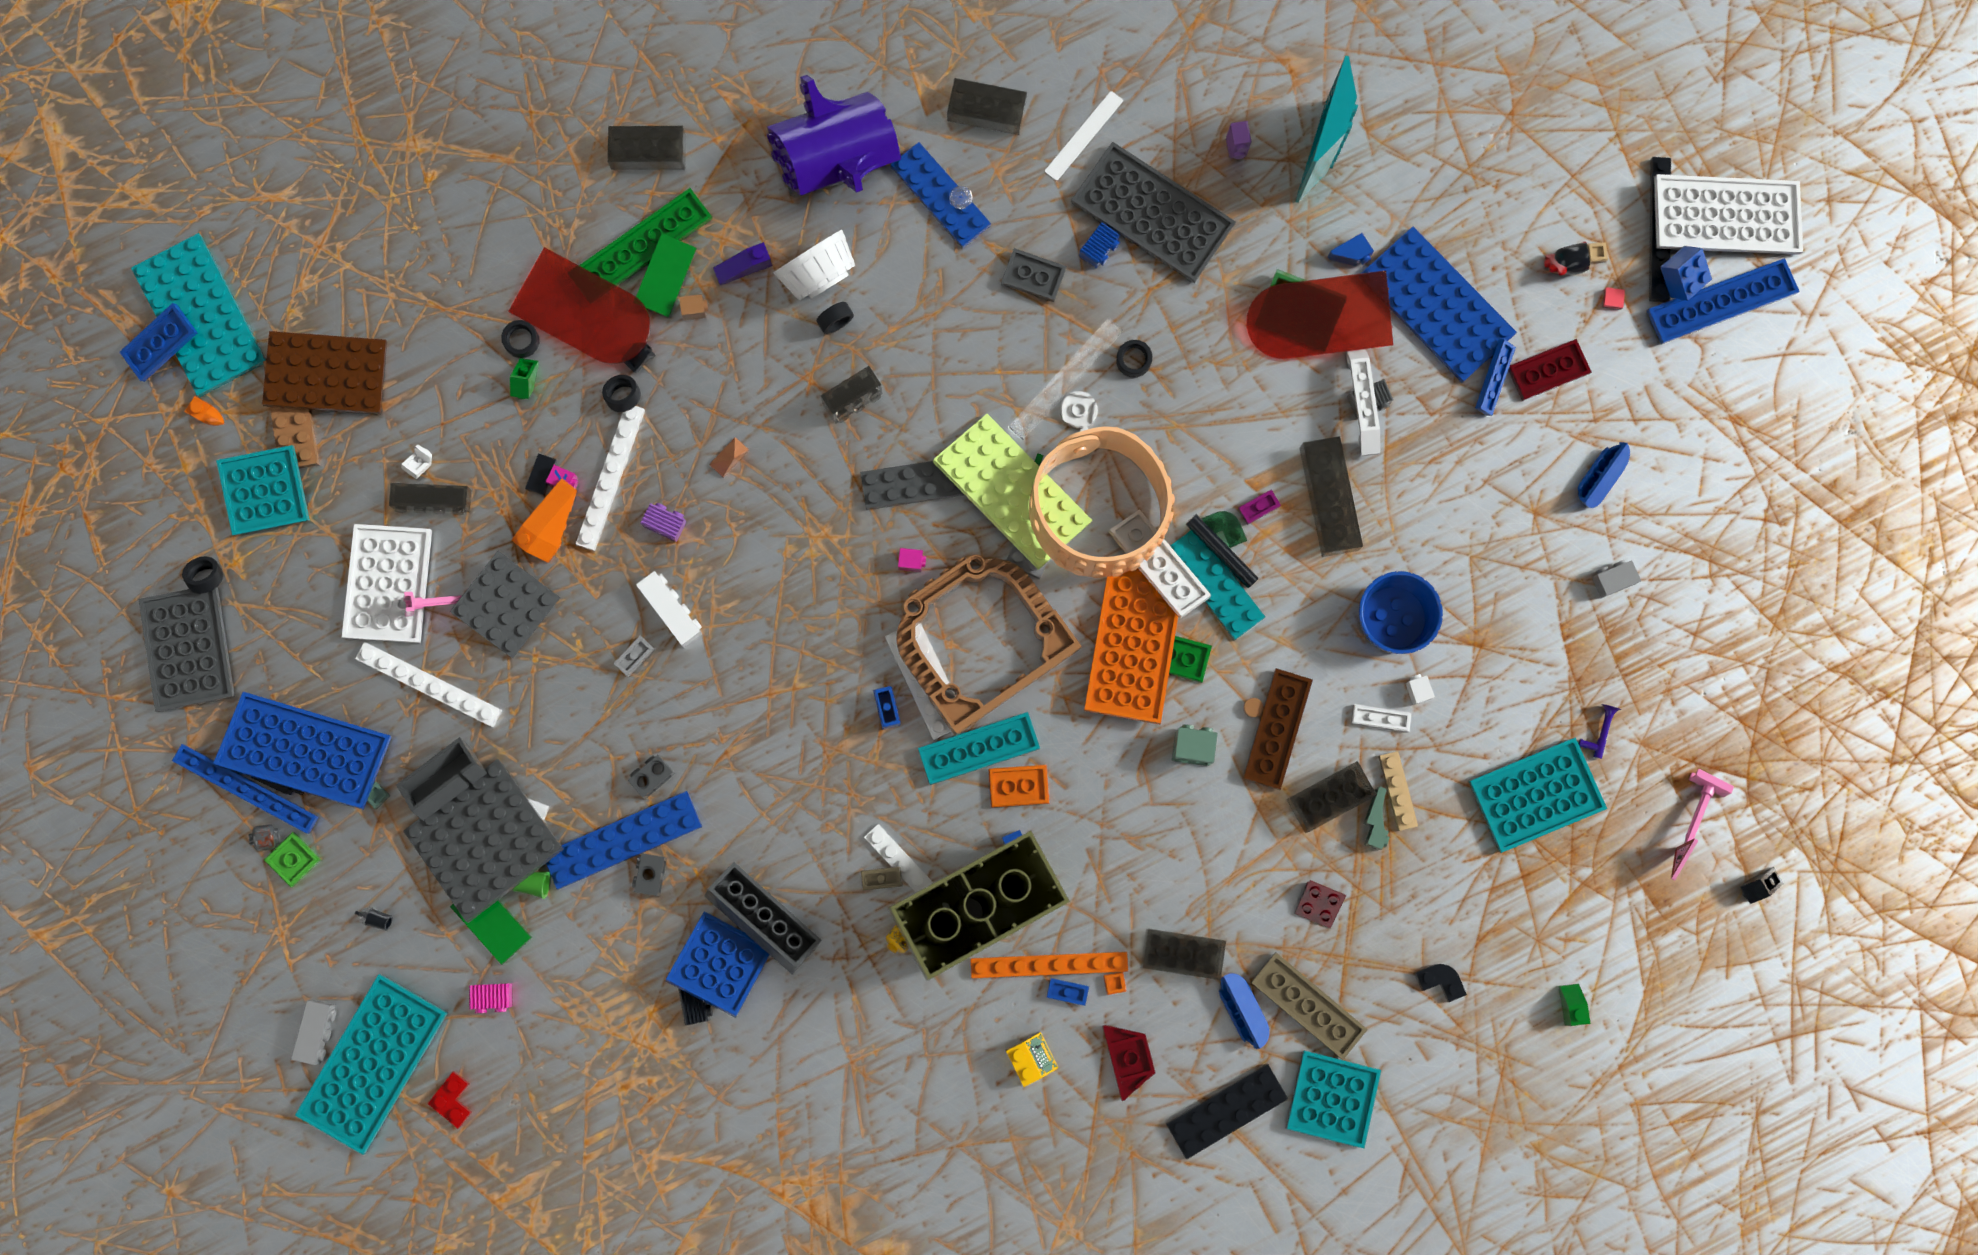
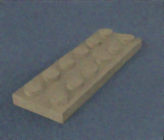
M1276 952L1251 981V984L1342 1060L1345 1059L1368 1030Z

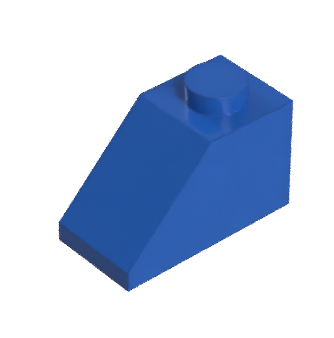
M1360 233L1331 250L1328 259L1352 266L1360 263L1364 265L1371 260L1374 250L1363 233Z

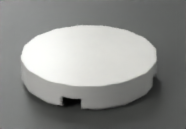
M1075 391L1063 399L1060 414L1063 421L1069 427L1082 429L1085 426L1089 427L1095 421L1098 414V405L1090 394L1083 391Z

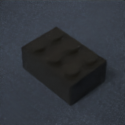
M867 366L821 395L822 404L835 424L837 422L842 423L853 412L858 413L862 411L869 402L874 403L878 401L883 394L882 386L870 366Z

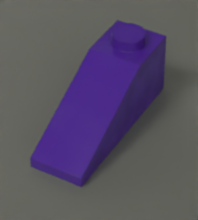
M763 242L741 251L713 269L721 286L772 267V263Z

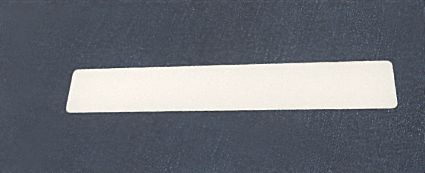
M1110 91L1045 169V172L1056 181L1059 180L1122 104L1123 99Z

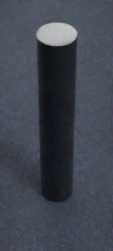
M1197 514L1188 520L1186 526L1247 588L1251 587L1258 580L1259 577Z

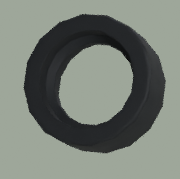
M839 302L823 311L816 321L824 334H831L847 325L854 317V314L846 302Z
M515 320L508 323L501 335L504 348L508 353L517 358H527L533 355L540 343L539 335L534 326L523 320ZM518 329H525L531 334V343L524 349L518 350L513 348L509 340L510 335Z
M1140 340L1125 342L1120 346L1116 356L1118 369L1128 377L1137 378L1144 375L1152 363L1150 347ZM1137 348L1144 353L1145 363L1141 368L1131 369L1125 365L1123 356L1128 349Z
M617 375L610 378L602 390L607 406L616 412L631 410L637 405L641 396L636 381L628 375ZM631 387L632 390L626 398L621 400L611 399L612 394L618 388Z
M203 556L195 558L186 564L182 571V578L192 592L201 594L210 592L218 587L223 580V572L215 559ZM212 569L211 574L205 579L193 581L195 575L200 571Z

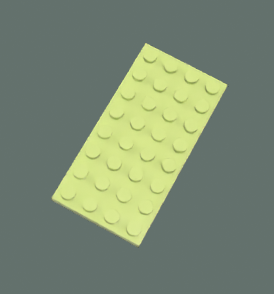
M986 414L934 458L933 463L1039 570L1051 559L1037 541L1029 519V499L1039 466ZM1046 474L1038 486L1040 508L1050 529L1067 545L1092 522V519Z

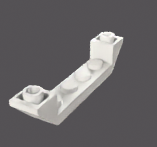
M1365 346L1345 348L1347 365L1351 369L1360 430L1358 438L1361 456L1380 454V425L1370 359Z

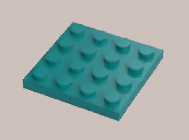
M294 445L216 460L233 536L310 521Z
M1303 1050L1286 1129L1365 1148L1381 1070Z

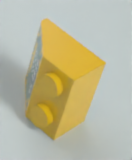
M1041 1032L1006 1049L1023 1087L1058 1069Z

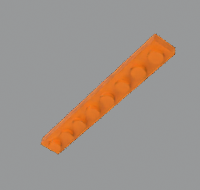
M1127 952L971 958V978L1128 972Z

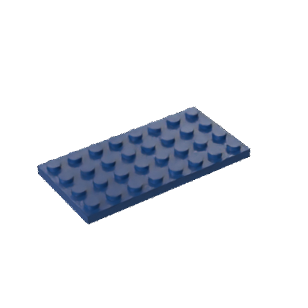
M1414 226L1358 276L1461 383L1494 355L1499 339L1509 341L1517 333Z
M242 692L213 764L364 810L392 737Z

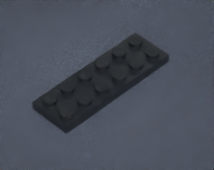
M1266 1064L1166 1123L1187 1160L1288 1100V1097L1270 1066Z

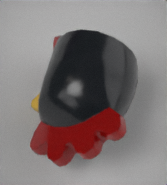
M1582 242L1558 249L1555 254L1546 255L1544 266L1549 268L1550 272H1557L1560 276L1564 274L1577 275L1588 271L1590 259L1586 247L1587 243Z

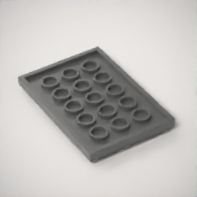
M218 587L210 592L201 594L187 589L138 599L155 712L235 697Z

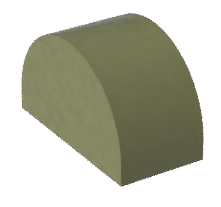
M1029 831L889 907L888 910L926 981L1070 901L1032 831ZM942 903L949 904L950 909L944 908Z

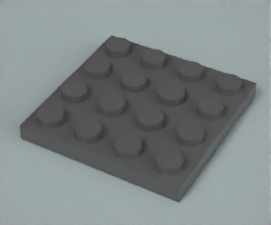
M497 551L450 612L504 653L514 658L560 597L501 552Z

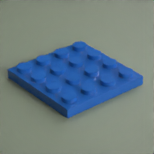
M703 912L665 981L736 1018L770 955L745 932Z

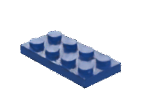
M172 303L120 351V354L138 379L145 382L198 332L179 306Z

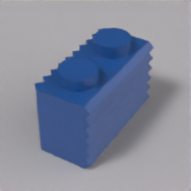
M1101 222L1080 249L1079 257L1095 268H1098L1100 264L1103 266L1109 258L1108 253L1111 250L1115 251L1119 246L1120 242L1118 240L1120 235Z
M888 686L873 690L882 729L900 726L901 721L893 688Z

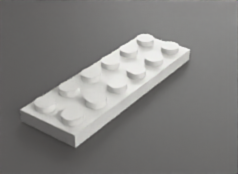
M1140 509L1109 531L1110 535L1126 554L1145 545L1157 532ZM1165 539L1160 547L1153 551L1154 555L1148 561L1144 560L1140 567H1138L1180 619L1211 597V594Z
M920 623L915 626V637L920 650L945 684H949ZM897 631L886 635L885 639L933 740L951 733L952 731L901 659L897 648ZM952 690L945 692L946 697L949 699L956 697Z

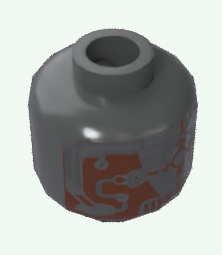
M271 824L255 826L252 833L249 834V844L254 845L256 851L274 849L276 844H279L278 829H274Z

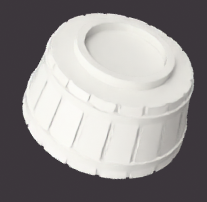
M840 230L794 258L773 274L800 301L806 296H809L810 299L814 298L849 276L847 271L854 267L855 263L843 230Z

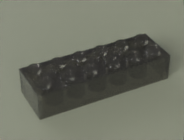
M1340 436L1302 443L1299 449L1322 557L1359 551L1363 547Z

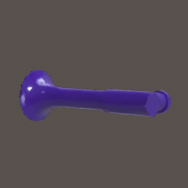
M1601 704L1605 709V718L1597 744L1581 738L1578 742L1580 747L1594 750L1593 757L1600 759L1603 757L1612 718L1618 710H1622L1605 704Z

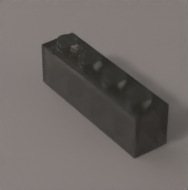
M391 483L389 506L395 509V512L400 513L414 510L415 513L433 511L435 514H445V511L455 515H464V512H470L472 490L468 486Z

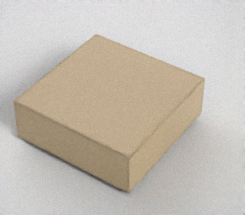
M1606 242L1587 244L1590 263L1608 261Z

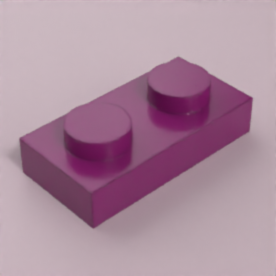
M1271 489L1242 505L1238 510L1246 524L1249 525L1276 510L1281 504Z

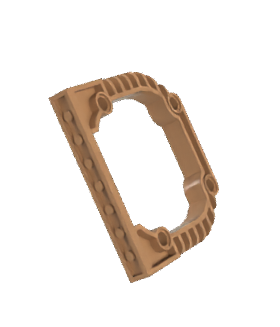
M972 555L967 559L963 557L955 563L956 566L951 570L946 568L940 573L939 578L936 580L932 578L927 581L923 589L912 591L903 605L904 615L897 630L899 654L954 736L963 732L1079 651L1082 647L1057 611L1053 610L1030 576L1021 567L1008 560L995 558L984 560L980 555ZM972 562H977L980 565V568L978 570H974L971 568L970 564ZM992 576L1003 580L1014 590L1036 621L1034 635L1037 639L1042 640L1040 660L1043 665L1027 676L1025 673L1015 679L1017 683L1013 686L1006 685L1000 690V695L983 705L979 699L962 696L956 684H945L920 650L915 637V626L925 619L929 605L966 580L977 583ZM911 604L916 605L918 608L914 613L910 612L907 608ZM1045 625L1048 627L1049 632L1044 634L1039 630V627ZM952 690L955 692L956 697L949 699L946 697L945 692Z

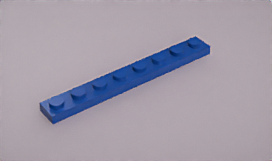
M181 744L172 760L176 764L307 834L311 832L319 816L239 773L215 766L213 759L185 744Z

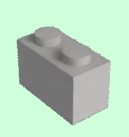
M1625 560L1619 561L1614 564V568L1609 570L1607 567L1596 571L1597 575L1592 577L1601 598L1641 582L1632 560L1629 562H1625Z

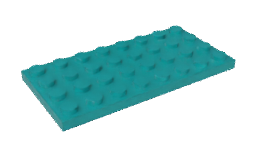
M199 233L131 267L156 318L174 303L179 306L198 332L176 353V356L199 398L263 365V361H266L204 239Z
M378 974L295 1116L360 1154L365 1155L448 1012L382 974Z

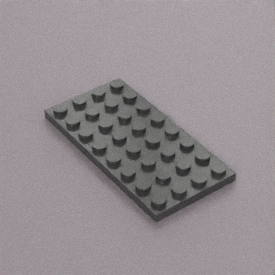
M1113 141L1071 200L1072 204L1104 223L1193 283L1197 281L1236 224V221Z

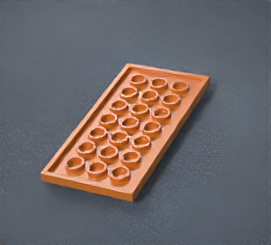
M1139 568L1134 571L1124 572L1120 576H1107L1084 711L1160 725L1178 615Z

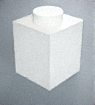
M1421 674L1410 677V681L1405 683L1412 705L1435 698L1428 676L1421 677Z

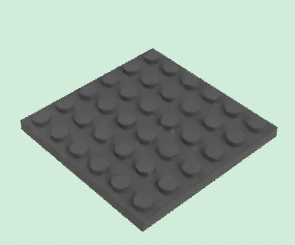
M499 759L485 768L487 774L473 784L471 782L468 783L469 787L442 808L424 821L419 818L403 831L464 920L468 923L564 850Z

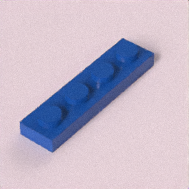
M1499 339L1475 407L1486 416L1493 415L1516 349L1514 345L1505 339Z

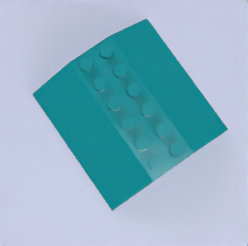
M1345 55L1326 99L1295 202H1299L1327 174L1329 168L1333 169L1341 148H1343L1344 142L1351 131L1352 120L1358 105L1355 104L1357 94L1349 56Z

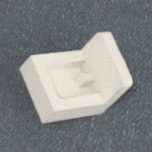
M416 445L414 453L401 464V469L417 479L431 466L432 454L428 449Z

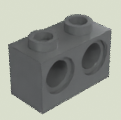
M652 755L645 761L646 765L643 768H637L630 774L631 778L628 781L644 799H647L675 774L659 755ZM657 764H661L663 768L660 774H654L653 768ZM641 777H646L648 780L647 785L644 787H640L638 784Z

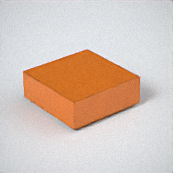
M1123 972L1103 975L1107 995L1127 992Z

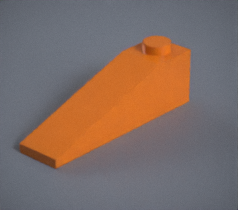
M560 479L522 524L511 541L525 552L549 563L561 546V538L564 530H566L567 518L572 510L577 489L564 479Z

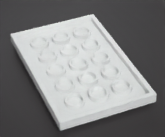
M354 524L342 638L421 643L424 607L423 609H415L413 616L405 617L406 603L403 600L404 592L412 591L414 598L422 597L425 599L432 538L431 529Z

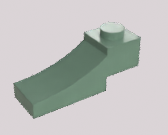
M1380 786L1375 789L1363 823L1370 826L1364 845L1376 850H1382L1383 847L1386 848L1390 838L1387 836L1389 831L1385 830L1383 822V804L1387 789Z

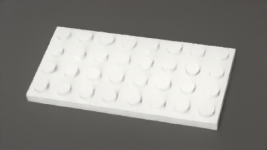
M1660 174L1654 177L1657 249H1681L1684 246L1703 248V251L1795 255L1803 253L1800 181Z

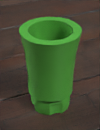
M534 872L512 890L545 899L551 883L550 872Z

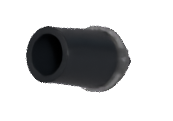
M366 907L361 911H355L359 921L364 926L387 931L392 924L393 917L391 915L375 910L373 907Z

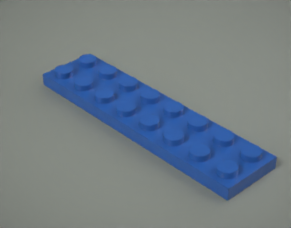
M1784 258L1703 288L1688 301L1673 299L1649 308L1647 313L1662 345L1796 295L1800 291Z
M686 791L561 845L564 850L546 864L556 889L559 890L700 829L702 824L689 793Z

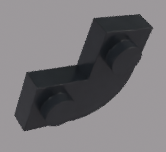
M1434 964L1414 972L1422 991L1440 985L1447 1002L1467 995L1458 973L1448 965Z

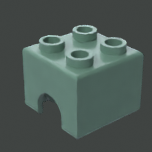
M1183 724L1175 732L1172 761L1210 766L1214 763L1217 732H1213V728L1202 727L1196 730L1192 725Z

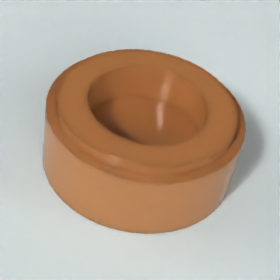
M1250 698L1244 704V712L1251 718L1258 717L1263 712V703L1257 698Z

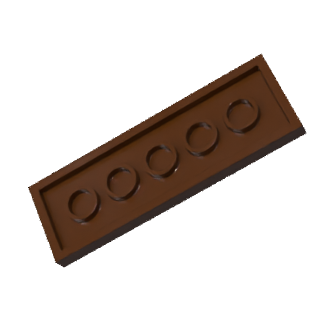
M1275 669L1243 779L1281 790L1313 679L1281 669Z

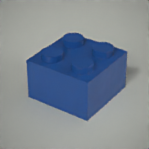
M1684 246L1660 267L1670 298L1688 301L1712 280L1703 248Z

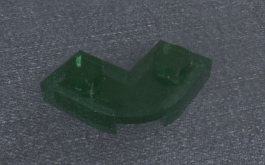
M1218 511L1201 518L1215 533L1223 531L1230 548L1247 541L1240 521L1234 514L1227 511Z

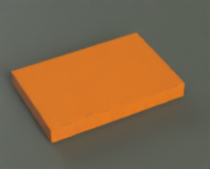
M1047 765L989 769L991 808L1049 804Z

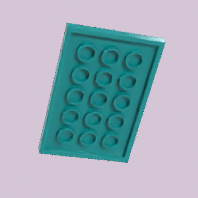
M1576 737L1468 781L1500 853L1607 809Z

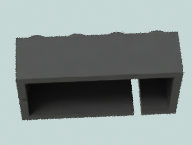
M459 737L396 784V786L405 798L411 811L424 821L469 787L468 783H475L487 772L471 747Z

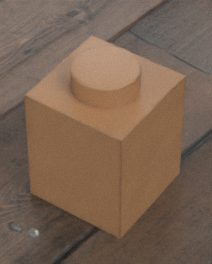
M702 294L679 297L681 315L684 321L706 318V311H709L708 302L703 299Z

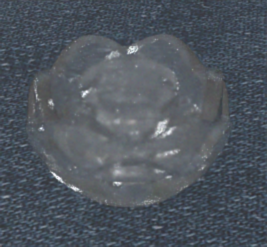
M965 186L953 188L949 194L951 205L959 209L966 208L972 203L971 191Z

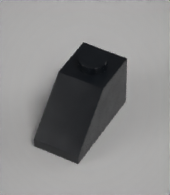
M1772 867L1746 881L1741 886L1742 894L1752 904L1770 897L1783 885V882L1775 868Z

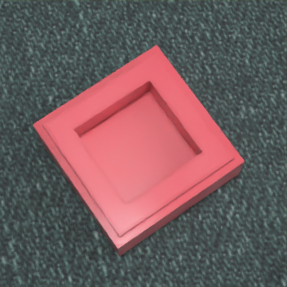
M1606 287L1604 290L1603 307L1622 309L1625 290Z

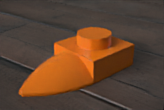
M196 396L193 397L184 411L205 424L214 426L224 425V419L219 411Z

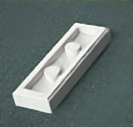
M1353 705L1351 724L1409 732L1410 712Z

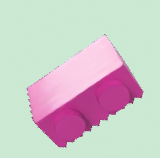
M512 983L469 985V1010L475 1009V1013H487V1009L495 1008V1012H507V1008L513 1006Z

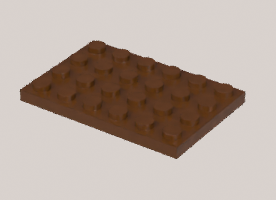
M269 331L262 405L267 407L381 414L387 340Z

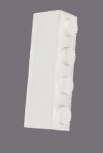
M654 571L636 585L679 643L685 648L702 635L699 630L702 626L696 618L692 620L688 614L691 612L684 603L682 605L679 604L677 601L679 596L673 588L671 590L667 588L665 584L668 581L662 573L658 575Z

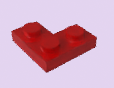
M454 1071L427 1104L458 1129L472 1111L457 1100L470 1083Z

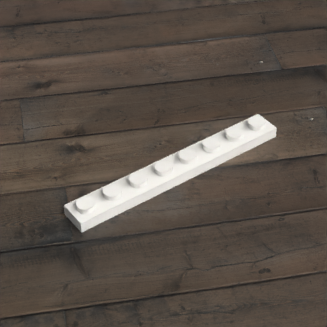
M635 406L631 410L622 413L576 541L577 546L592 551L596 550L645 412L644 408Z
M366 642L363 643L355 658L491 727H494L502 712L501 709Z

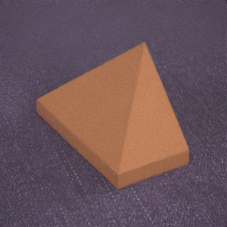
M735 437L709 465L724 478L749 449Z

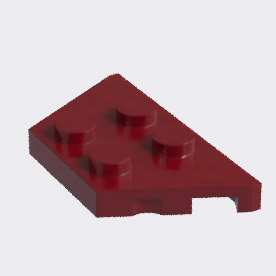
M1103 1025L1121 1101H1124L1155 1074L1146 1034Z

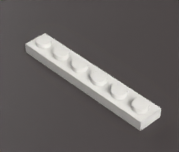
M879 824L864 837L891 867H901L902 878L916 893L933 884L930 878ZM942 903L944 908L950 909L949 904Z

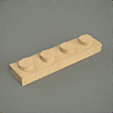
M1396 751L1378 756L1398 831L1418 827L1399 752Z

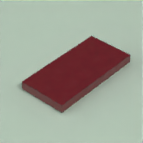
M1577 339L1512 364L1508 369L1522 401L1592 373Z

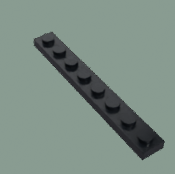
M1652 157L1650 159L1649 301L1668 302L1670 301V295L1660 267L1670 259V249H1657L1654 177L1657 174L1671 175V158Z

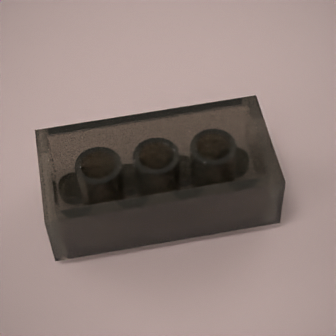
M954 78L947 111V121L1020 135L1027 92Z
M608 126V164L611 170H685L686 133L684 127Z
M1357 761L1287 798V801L1305 833H1308L1377 795Z
M1146 929L1141 968L1221 980L1226 941Z

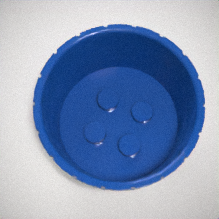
M1406 571L1386 573L1384 576L1381 575L1366 588L1359 605L1360 626L1365 637L1381 650L1394 654L1416 652L1429 645L1441 628L1443 608L1440 603V597L1434 590V587L1419 575Z

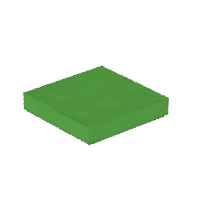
M292 832L264 859L292 888L321 860L295 832Z

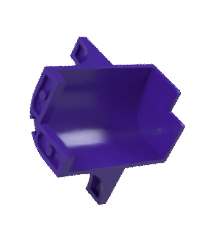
M808 75L800 77V90L805 98L804 108L807 113L767 126L769 132L767 139L773 149L771 151L772 159L783 168L784 174H782V179L785 185L791 187L800 196L840 181L855 192L862 191L861 179L874 169L901 160L894 126L891 119H888L885 115L886 109L877 97L869 92H865L844 100H830L820 94L814 79Z

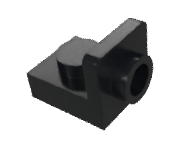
M643 342L635 343L622 358V361L634 373H638L648 359L655 357V354L648 344Z

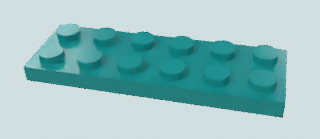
M1189 531L1170 545L1211 594V597L1205 603L1234 641L1265 618L1264 614L1230 570L1192 531Z
M1026 712L920 747L918 750L929 784L933 785L1039 750L1040 746L1029 713Z

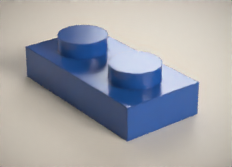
M1050 978L1047 998L1085 1006L1089 986Z

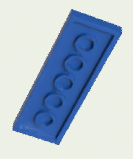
M920 142L901 156V160L891 164V168L962 249L991 226L990 221Z

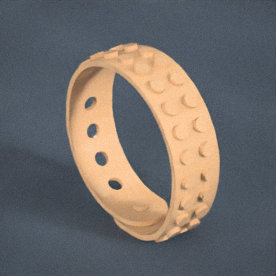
M1097 427L1074 433L1061 440L1057 447L1040 464L1029 499L1031 527L1042 549L1059 567L1079 576L1093 578L1120 576L1129 570H1136L1144 560L1148 561L1154 555L1153 551L1162 544L1174 513L1171 512V507L1175 501L1171 490V479L1167 476L1162 461L1158 459L1152 448L1135 434L1118 427ZM1096 449H1108L1119 452L1132 460L1144 472L1155 490L1160 506L1158 531L1145 545L1127 554L1113 557H1095L1077 552L1064 544L1053 533L1044 518L1038 496V486L1044 476L1061 463L1086 456Z

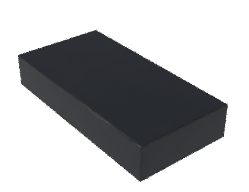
M538 453L525 489L544 496L548 487L546 480L553 465H556L557 460Z

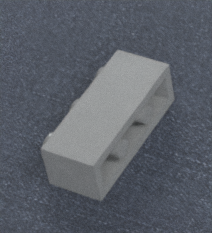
M307 1000L291 1060L312 1065L320 1064L324 1060L326 1055L325 1044L331 1036L330 1025L336 1018V1005Z

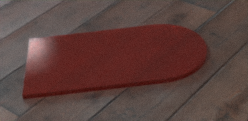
M545 247L508 311L588 356L607 364H619L635 357L646 345L651 327L649 313L636 296Z
M1386 270L1278 284L1263 290L1253 300L1247 314L1246 328L1251 341L1262 353L1278 359L1392 346L1393 326L1391 325Z

